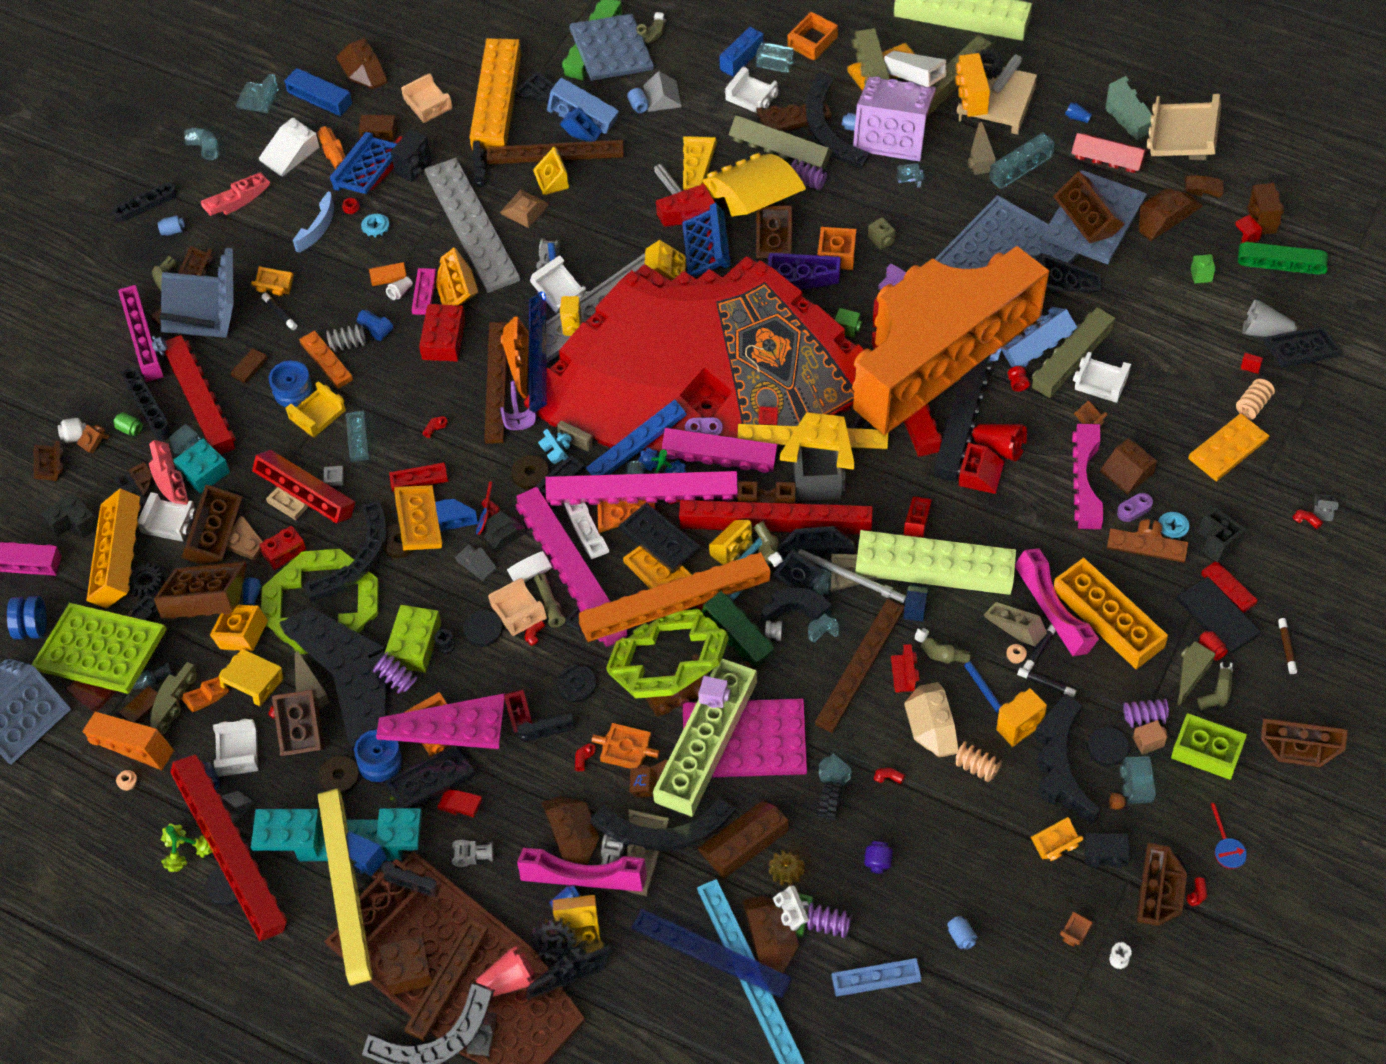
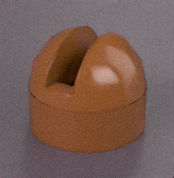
M1112 792L1109 808L1114 810L1122 809L1126 803L1125 797L1122 794Z

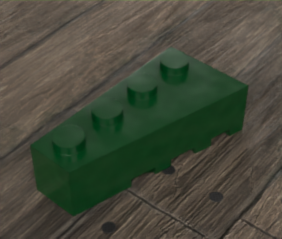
M720 591L703 605L701 611L703 616L710 618L719 629L726 631L728 635L727 645L735 646L736 653L745 661L748 660L753 669L772 654L774 647L771 640L760 633L758 626L747 619L745 612L733 604V600L728 594Z

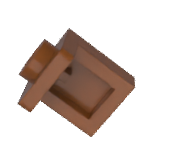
M1089 400L1073 413L1082 424H1100V426L1105 422L1103 419L1108 415L1106 412L1100 414Z
M97 424L95 426L87 425L76 444L89 453H94L101 439H109L110 436L105 433L106 429Z
M1073 912L1064 930L1060 932V935L1064 937L1062 941L1073 947L1075 944L1082 945L1093 922Z

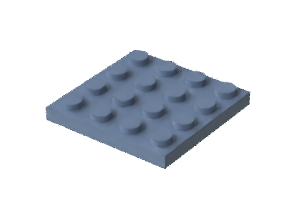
M632 14L570 24L571 33L591 80L653 70V62L642 37L636 32L637 24Z

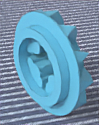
M371 214L363 219L361 227L363 233H366L368 237L371 235L376 237L378 234L382 236L383 232L388 231L389 221L382 214ZM375 222L378 224L377 228H373Z
M1177 512L1165 513L1158 520L1162 524L1164 537L1180 539L1182 536H1186L1189 530L1187 518ZM1173 521L1176 527L1175 530L1171 529V524Z

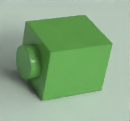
M1212 254L1194 256L1191 266L1194 284L1212 282L1215 272Z
M839 308L835 321L845 329L844 336L855 338L856 333L860 332L862 328L860 313Z

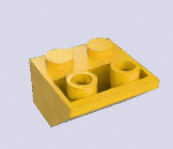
M658 240L645 249L644 264L668 280L673 281L682 271H685L686 256L663 241Z
M734 520L709 544L710 556L722 565L732 560H738L740 555L753 543L752 522L749 520Z
M595 895L553 900L555 921L563 918L564 924L570 922V928H575V935H578L577 945L585 940L597 939L600 941Z

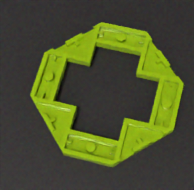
M341 549L303 551L262 587L261 610L268 620L266 627L275 632V635L285 643L292 646L296 652L308 654L294 640L286 636L280 627L279 622L287 619L282 618L283 589L302 588L303 572L341 569L344 566L348 567L354 559ZM369 571L354 583L358 584V613L338 614V622L357 633L364 629V625L378 616L379 581Z
M699 609L679 611L658 618L649 625L644 623L633 630L634 634L630 637H622L616 641L606 669L608 674L634 698L672 696L720 665L727 645L728 635L726 631L719 629L710 618L703 616ZM691 629L689 634L691 641L705 640L699 660L680 662L675 676L643 678L645 673L643 665L629 666L636 646L655 644L660 631Z

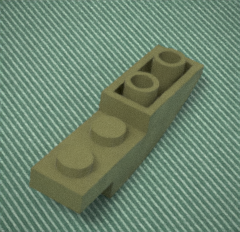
M187 662L176 677L169 674L156 696L150 727L157 729L161 735L167 732L173 719L179 716L182 708L178 701L182 699L188 687L196 681L198 674L193 664Z

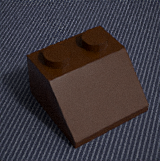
M1128 438L1115 448L1100 469V472L1128 495L1154 474L1157 460Z

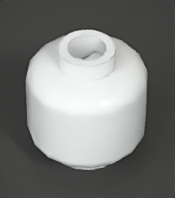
M79 418L62 420L61 425H58L60 439H63L66 443L77 442L86 424L82 423Z

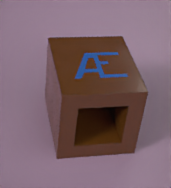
M639 765L638 768H631L629 792L636 798L654 797L653 790L657 784V773L648 765Z

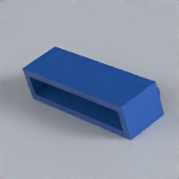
M298 68L285 80L288 93L338 116H342L352 105L351 95L348 90L335 86L333 83L326 82L320 77H315Z

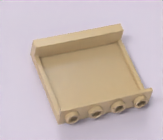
M1015 70L999 93L992 90V85L997 78L994 79L992 77V80L987 78L990 89L988 114L972 117L1011 125V133L1018 134L1036 87L1037 75ZM960 103L957 107L959 121L962 120L963 115H967L966 110L962 109V104Z
M1213 94L1212 103L1161 105L1160 97L1157 96L1156 104H1153L1154 115H1151L1152 127H1149L1150 138L1147 139V149H1150L1151 156L1215 154L1221 113L1220 94Z

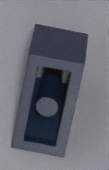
M909 584L905 601L904 619L923 622L929 587Z

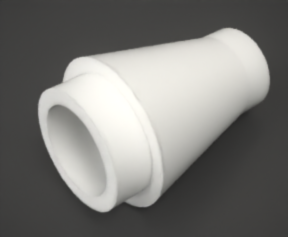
M405 277L389 284L388 288H386L387 295L392 300L400 299L412 286V281L410 278Z

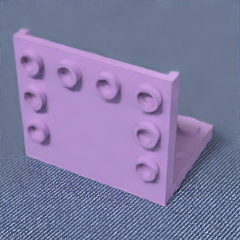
M869 77L857 104L853 146L871 154L920 161L926 117L935 96L936 87H925L913 82H898L895 79L886 80L880 77Z

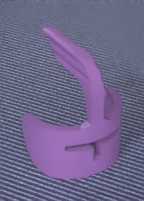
M511 381V398L514 414H508L504 411V407H500L504 426L507 429L523 430L535 423L534 404L530 403V407L525 412L519 413L515 381Z

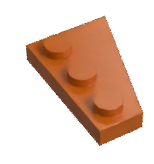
M638 500V503L629 504L627 501H619L618 504H608V501L600 502L598 504V532L602 533L619 527L623 521L645 504L646 500ZM647 503L655 509V503Z

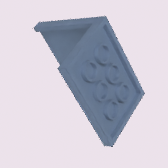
M225 248L224 255L220 257L221 266L218 268V277L162 272V313L215 321L214 328L161 320V332L227 338L233 308L232 248Z
M6 659L0 663V755L9 764H12L67 714L71 708L34 666L13 659Z

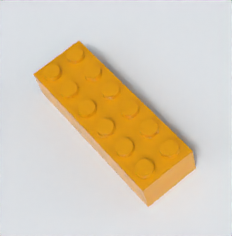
M121 488L100 504L86 601L106 609L129 592L130 586L128 583L132 573L131 561L134 557L133 546L136 542L135 531L138 526L137 517L140 511V496Z
M1082 558L1055 578L1054 589L1057 596L1136 670L1165 648L1168 635L1085 558Z

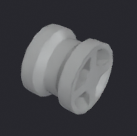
M766 620L765 637L781 641L782 621L772 623L770 620Z

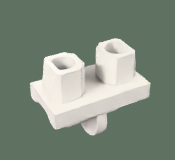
M795 886L788 887L773 898L775 905L782 907L784 911L781 917L783 924L789 925L791 931L797 930L800 925L809 921L805 912L809 908V904L807 901L801 902Z

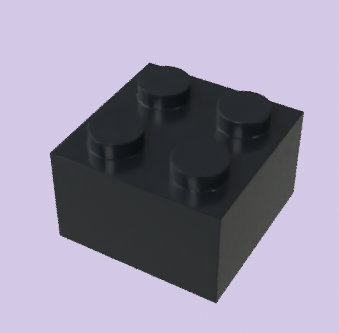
M411 129L390 151L395 175L410 182L419 177L423 169L432 160L427 137Z

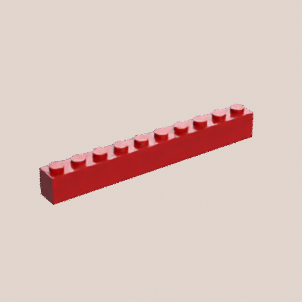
M680 500L679 520L680 529L725 530L734 520H749L752 522V531H755L753 527L764 521L769 532H793L795 529L834 526L843 534H860V530H872V506Z
M196 754L174 761L170 773L259 941L261 942L283 933L287 923L286 916L277 907L276 897L269 892L266 879L261 877L257 862L252 860L248 845L241 840L240 831L237 826L233 825L230 812L225 810L221 795L216 793L213 780L205 773L203 762L199 761Z

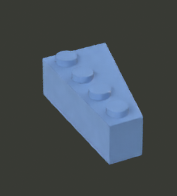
M560 78L550 92L548 112H558L559 116L564 118L568 112L579 107L604 134H607L617 121L619 112L617 109L587 93L584 89L573 85L570 81Z
M1050 308L1048 315H1042L1037 319V324L1024 329L1025 334L1023 336L1021 334L1017 335L1001 348L1011 367H1026L1031 359L1043 355L1044 350L1053 348L1060 339L1067 338L1073 334L1072 331L1077 326L1067 309Z

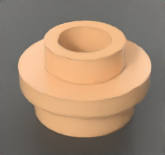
M1013 644L1008 647L1006 655L1012 663L1018 664L1025 660L1027 652L1022 645Z
M126 770L117 776L116 783L120 789L131 790L137 783V776L133 771Z

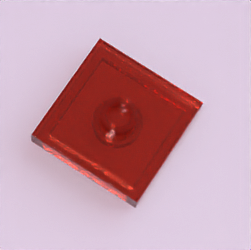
M74 681L66 688L68 693L94 713L117 692L79 681Z

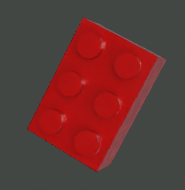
M427 304L419 344L422 360L458 362L466 320L463 305Z

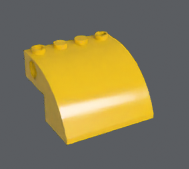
M760 153L751 155L748 161L746 159L736 162V166H725L721 168V172L713 171L707 174V178L702 179L713 199L725 197L731 216L752 213L806 189L795 170L785 160L773 154L760 155Z

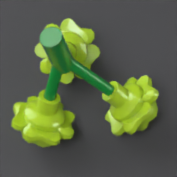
M169 824L166 828H163L161 841L165 842L166 847L172 846L170 856H166L162 860L163 867L167 868L170 872H178L187 865L185 856H180L177 850L179 843H192L197 849L196 854L200 855L201 858L212 853L204 836H200L199 839L184 837L186 831L181 830V825Z

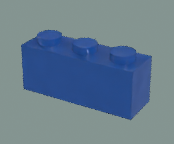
M749 27L720 55V70L734 77L742 67L764 48L763 33Z

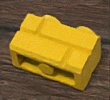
M578 296L561 297L560 316L563 335L571 336L582 324L581 305Z

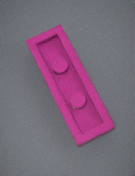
M418 268L412 314L425 315L427 304H432L436 269Z

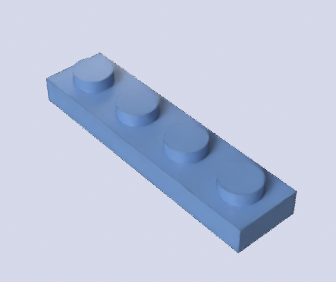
M916 958L831 973L835 996L921 982Z

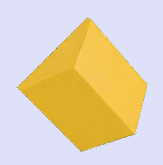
M553 147L533 169L544 195L568 189L567 172L557 148Z

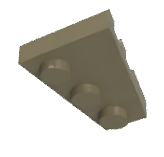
M832 554L831 563L855 573L857 555ZM831 571V592L859 585V583ZM863 575V577L872 581L881 579L876 578L877 576Z

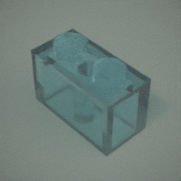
M1150 756L1125 757L1123 765H1120V776L1125 780L1123 795L1127 796L1128 804L1153 803L1156 792Z

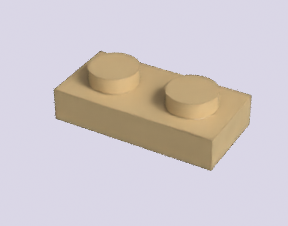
M279 487L266 498L267 503L294 520H297L308 508V505Z

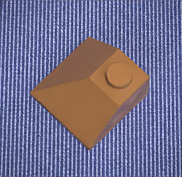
M520 190L500 213L529 228L549 206V203Z

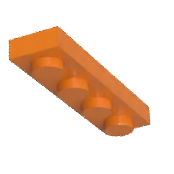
M316 331L299 339L301 345L337 389L353 381L352 375Z

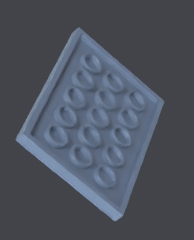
M1081 170V173L1092 181L1125 225L1112 237L1090 244L1060 206L1043 233L1042 240L1109 264L1137 215L1140 205L1146 199L1147 193Z

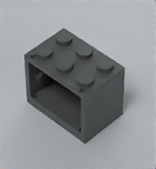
M800 446L797 462H793L796 501L841 499L842 491H845V469L837 467L839 451Z

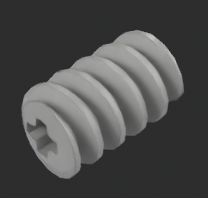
M355 324L354 330L348 326L347 332L341 327L340 333L333 329V335L328 330L326 331L329 347L334 352H337L338 346L343 351L345 345L348 349H351L352 343L356 348L359 346V342L363 346L366 345L363 325L359 329L357 324Z

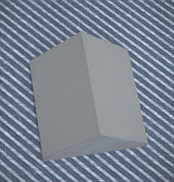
M658 71L643 85L644 93L649 103L648 112L681 107L677 82L671 77Z

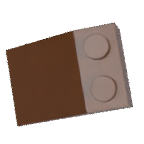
M766 206L756 210V259H769V253L792 254V206Z

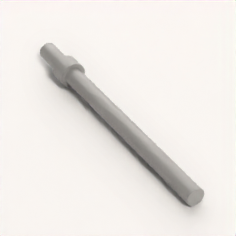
M802 549L798 552L810 562L880 592L882 596L888 599L891 597L902 603L906 600V595L894 591L893 587L883 586Z

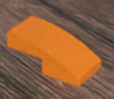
M219 677L202 682L199 689L184 693L182 700L193 713L216 702L225 696L229 689L227 687L225 689L222 688Z

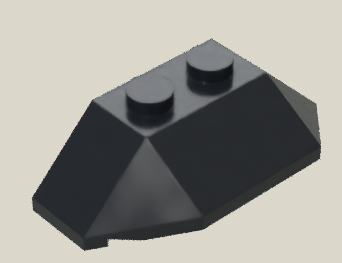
M834 526L795 529L777 547V552L782 559L786 557L791 549L796 552L802 549L820 558L832 557V554L854 555V542Z

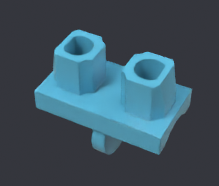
M546 429L543 431L545 437L538 442L545 452L552 447L554 448V450L547 454V457L553 464L558 463L562 459L565 461L568 455L562 447H565V449L570 447V435L559 432L556 439Z

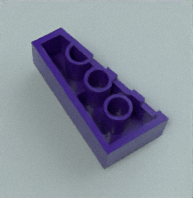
M769 253L768 266L775 269L799 290L834 285L840 282L841 257Z

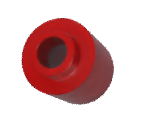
M1205 631L1199 636L1198 643L1215 653V661L1220 660L1227 654L1228 650L1225 643L1214 631Z

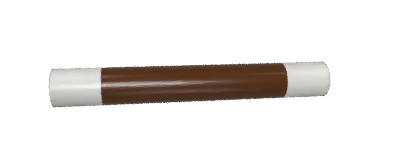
M1281 618L1278 620L1287 665L1289 673L1295 674L1297 673V667L1287 621L1285 618Z

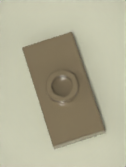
M563 421L557 424L558 433L569 434L571 444L588 452L592 449V435Z

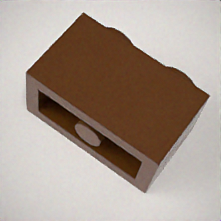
M361 115L359 124L360 139L365 132L372 134L373 138L395 142L397 130L395 115Z

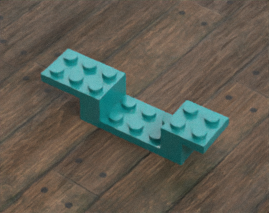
M256 809L251 842L252 851H294L298 861H328L322 820L318 809ZM379 809L378 820H346L348 832L350 831L381 845L387 857L385 861H394L395 859L401 861L402 850L419 849L421 809Z

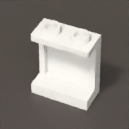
M745 67L741 68L725 88L727 101L753 112H756V108L759 107L767 109L773 98L777 97L779 92L777 81H773L769 85L749 77V69Z
M558 256L533 273L530 282L556 314L560 312L561 297L578 296L581 298L586 290L585 286L580 287L563 266L564 260L561 256Z
M1088 352L1086 358L1082 357L1080 371H1076L1073 381L1076 382L1075 390L1117 403L1128 379L1131 364L1124 362L1122 368L1091 359L1092 353Z
M151 492L138 519V527L142 534L184 542L186 535L190 532L191 523L194 520L197 509L193 501H189L187 505L160 500L157 493Z
M241 719L236 722L214 724L213 729L216 735L214 769L218 777L259 771L257 727L254 720Z

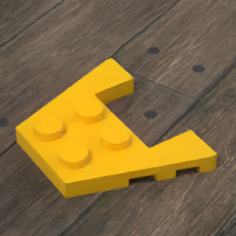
M806 412L780 453L781 461L797 462L800 446L839 451L837 467L854 469L853 454L843 416Z

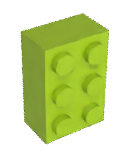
M400 605L385 653L388 651L387 658L393 655L394 660L392 663L400 661L399 668L405 666L406 670L426 673L436 642L435 634L441 626L439 612L437 610Z
M1187 713L1171 758L1231 780L1247 734Z

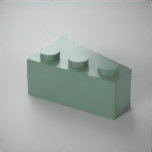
M1125 76L1109 84L1106 110L1137 140L1149 134V127H1152V114L1144 102H1139L1135 96L1137 95L1136 90H1131L1127 84L1129 80Z

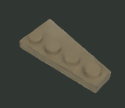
M629 810V822L635 825L654 829L668 828L669 818ZM630 844L627 849L628 857L645 858L647 879L643 891H626L647 896L660 851L644 850V847Z

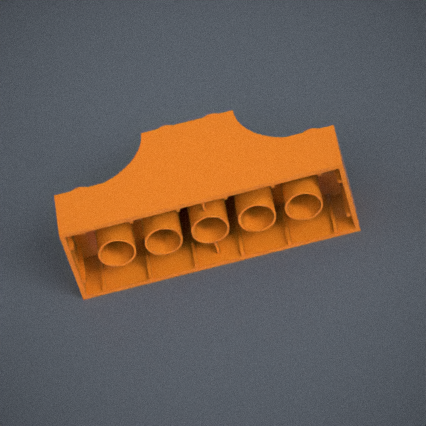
M1015 246L1006 254L1001 252L995 254L988 265L982 268H954L944 265L933 258L921 267L918 265L912 266L906 272L902 281L895 286L887 284L878 293V316L874 322L877 327L875 344L878 347L873 351L870 349L863 350L855 359L856 378L852 386L854 390L853 409L883 435H886L957 382L986 357L997 352V350L1021 334L1024 329L1037 322L1042 313L1049 270L1018 246Z

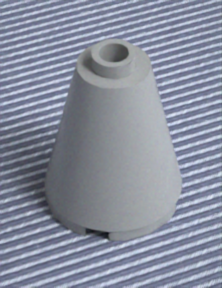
M1254 300L1247 312L1248 318L1247 321H1244L1242 333L1250 336L1267 337L1294 332L1297 330V326H1295L1294 321L1262 301Z

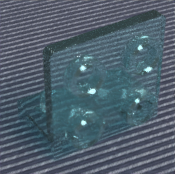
M268 74L262 84L247 82L236 107L238 109L268 113L278 91L275 75Z

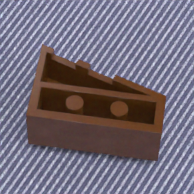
M697 653L692 656L693 661L699 660ZM704 676L672 696L648 697L645 699L656 717L666 715L673 709L683 706V704L697 697L699 698V690Z

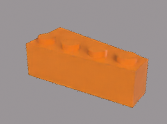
M98 712L93 714L82 731L88 737L87 740L91 744L100 745L159 770L164 768L174 752L173 748L157 729Z

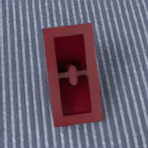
M521 689L503 694L514 733L518 732L517 728L521 724L526 722L532 724L524 690Z

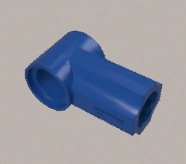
M362 310L356 319L358 324L363 325L379 341L394 329L392 323L387 318L382 317L380 319L368 310Z

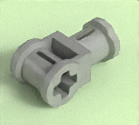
M541 238L539 246L540 261L537 262V269H541L550 262L548 243H555L556 257L558 256L560 251L559 240L546 241L544 238Z
M604 834L601 865L621 859L626 845Z
M457 840L452 844L454 849L452 864L454 866L465 867L477 864V860L489 859L493 861L494 859L492 842H489L488 845H476L475 841Z

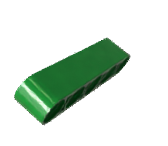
M1244 242L1239 245L1238 263L1248 267L1321 275L1327 272L1328 254L1322 250Z

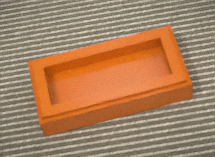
M404 262L369 269L372 286L396 282L407 277Z

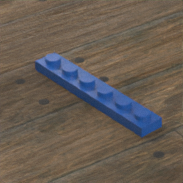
M674 399L587 466L586 469L591 475H610L662 435L665 428H671L687 415L686 412Z

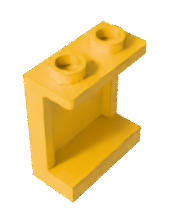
M319 381L316 383L317 390L297 407L292 404L286 407L289 419L313 438L346 411L344 399L339 394H334L326 384L323 385Z
M242 649L237 655L233 656L229 665L221 670L219 680L222 688L225 689L230 685L253 696L254 704L261 707L282 682L283 674L280 666Z

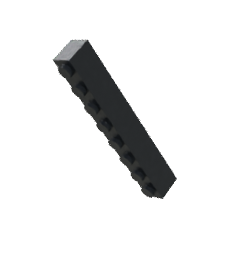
M990 355L960 378L935 463V478L956 482L957 476L960 475L961 462L964 460L966 453L965 448L966 445L968 446V443H971L972 435L969 434L976 425L974 416L978 417L980 411L978 402L983 401L984 391H982V388L987 387L989 377L986 374L991 373L993 363L990 362Z

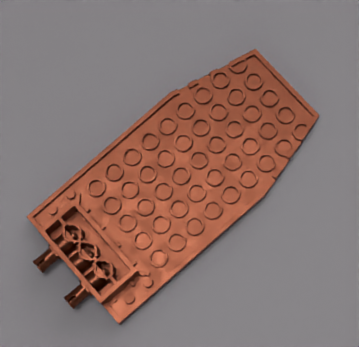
M414 851L402 863L397 859L392 863L397 869L403 871L411 870L417 876L423 878L428 876L436 880L440 890L437 898L387 882L380 868L371 877L375 881L359 896L373 977L372 980L368 981L410 1017H412L429 986L390 995L386 984L380 946L422 936L426 946L433 981L469 919L488 927L487 935L430 1031V1034L436 1039L447 1034L459 1020L472 983L476 982L479 976L515 945L520 947L517 950L519 954L524 952L535 973L531 976L532 980L539 978L548 970L546 964L543 963L538 953ZM338 927L324 942L344 960ZM528 987L492 997L488 1012L497 1013L490 1056L468 1054V1045L458 1054L479 1064H547L585 1022V1018L566 995L562 987L529 1000L526 998Z

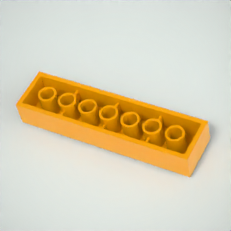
M486 39L470 132L472 151L473 141H479L480 148H483V151H487V147L507 146L515 96L514 91L516 90L521 59L519 39Z

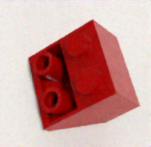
M968 443L960 470L958 486L996 494L1004 461L988 447Z

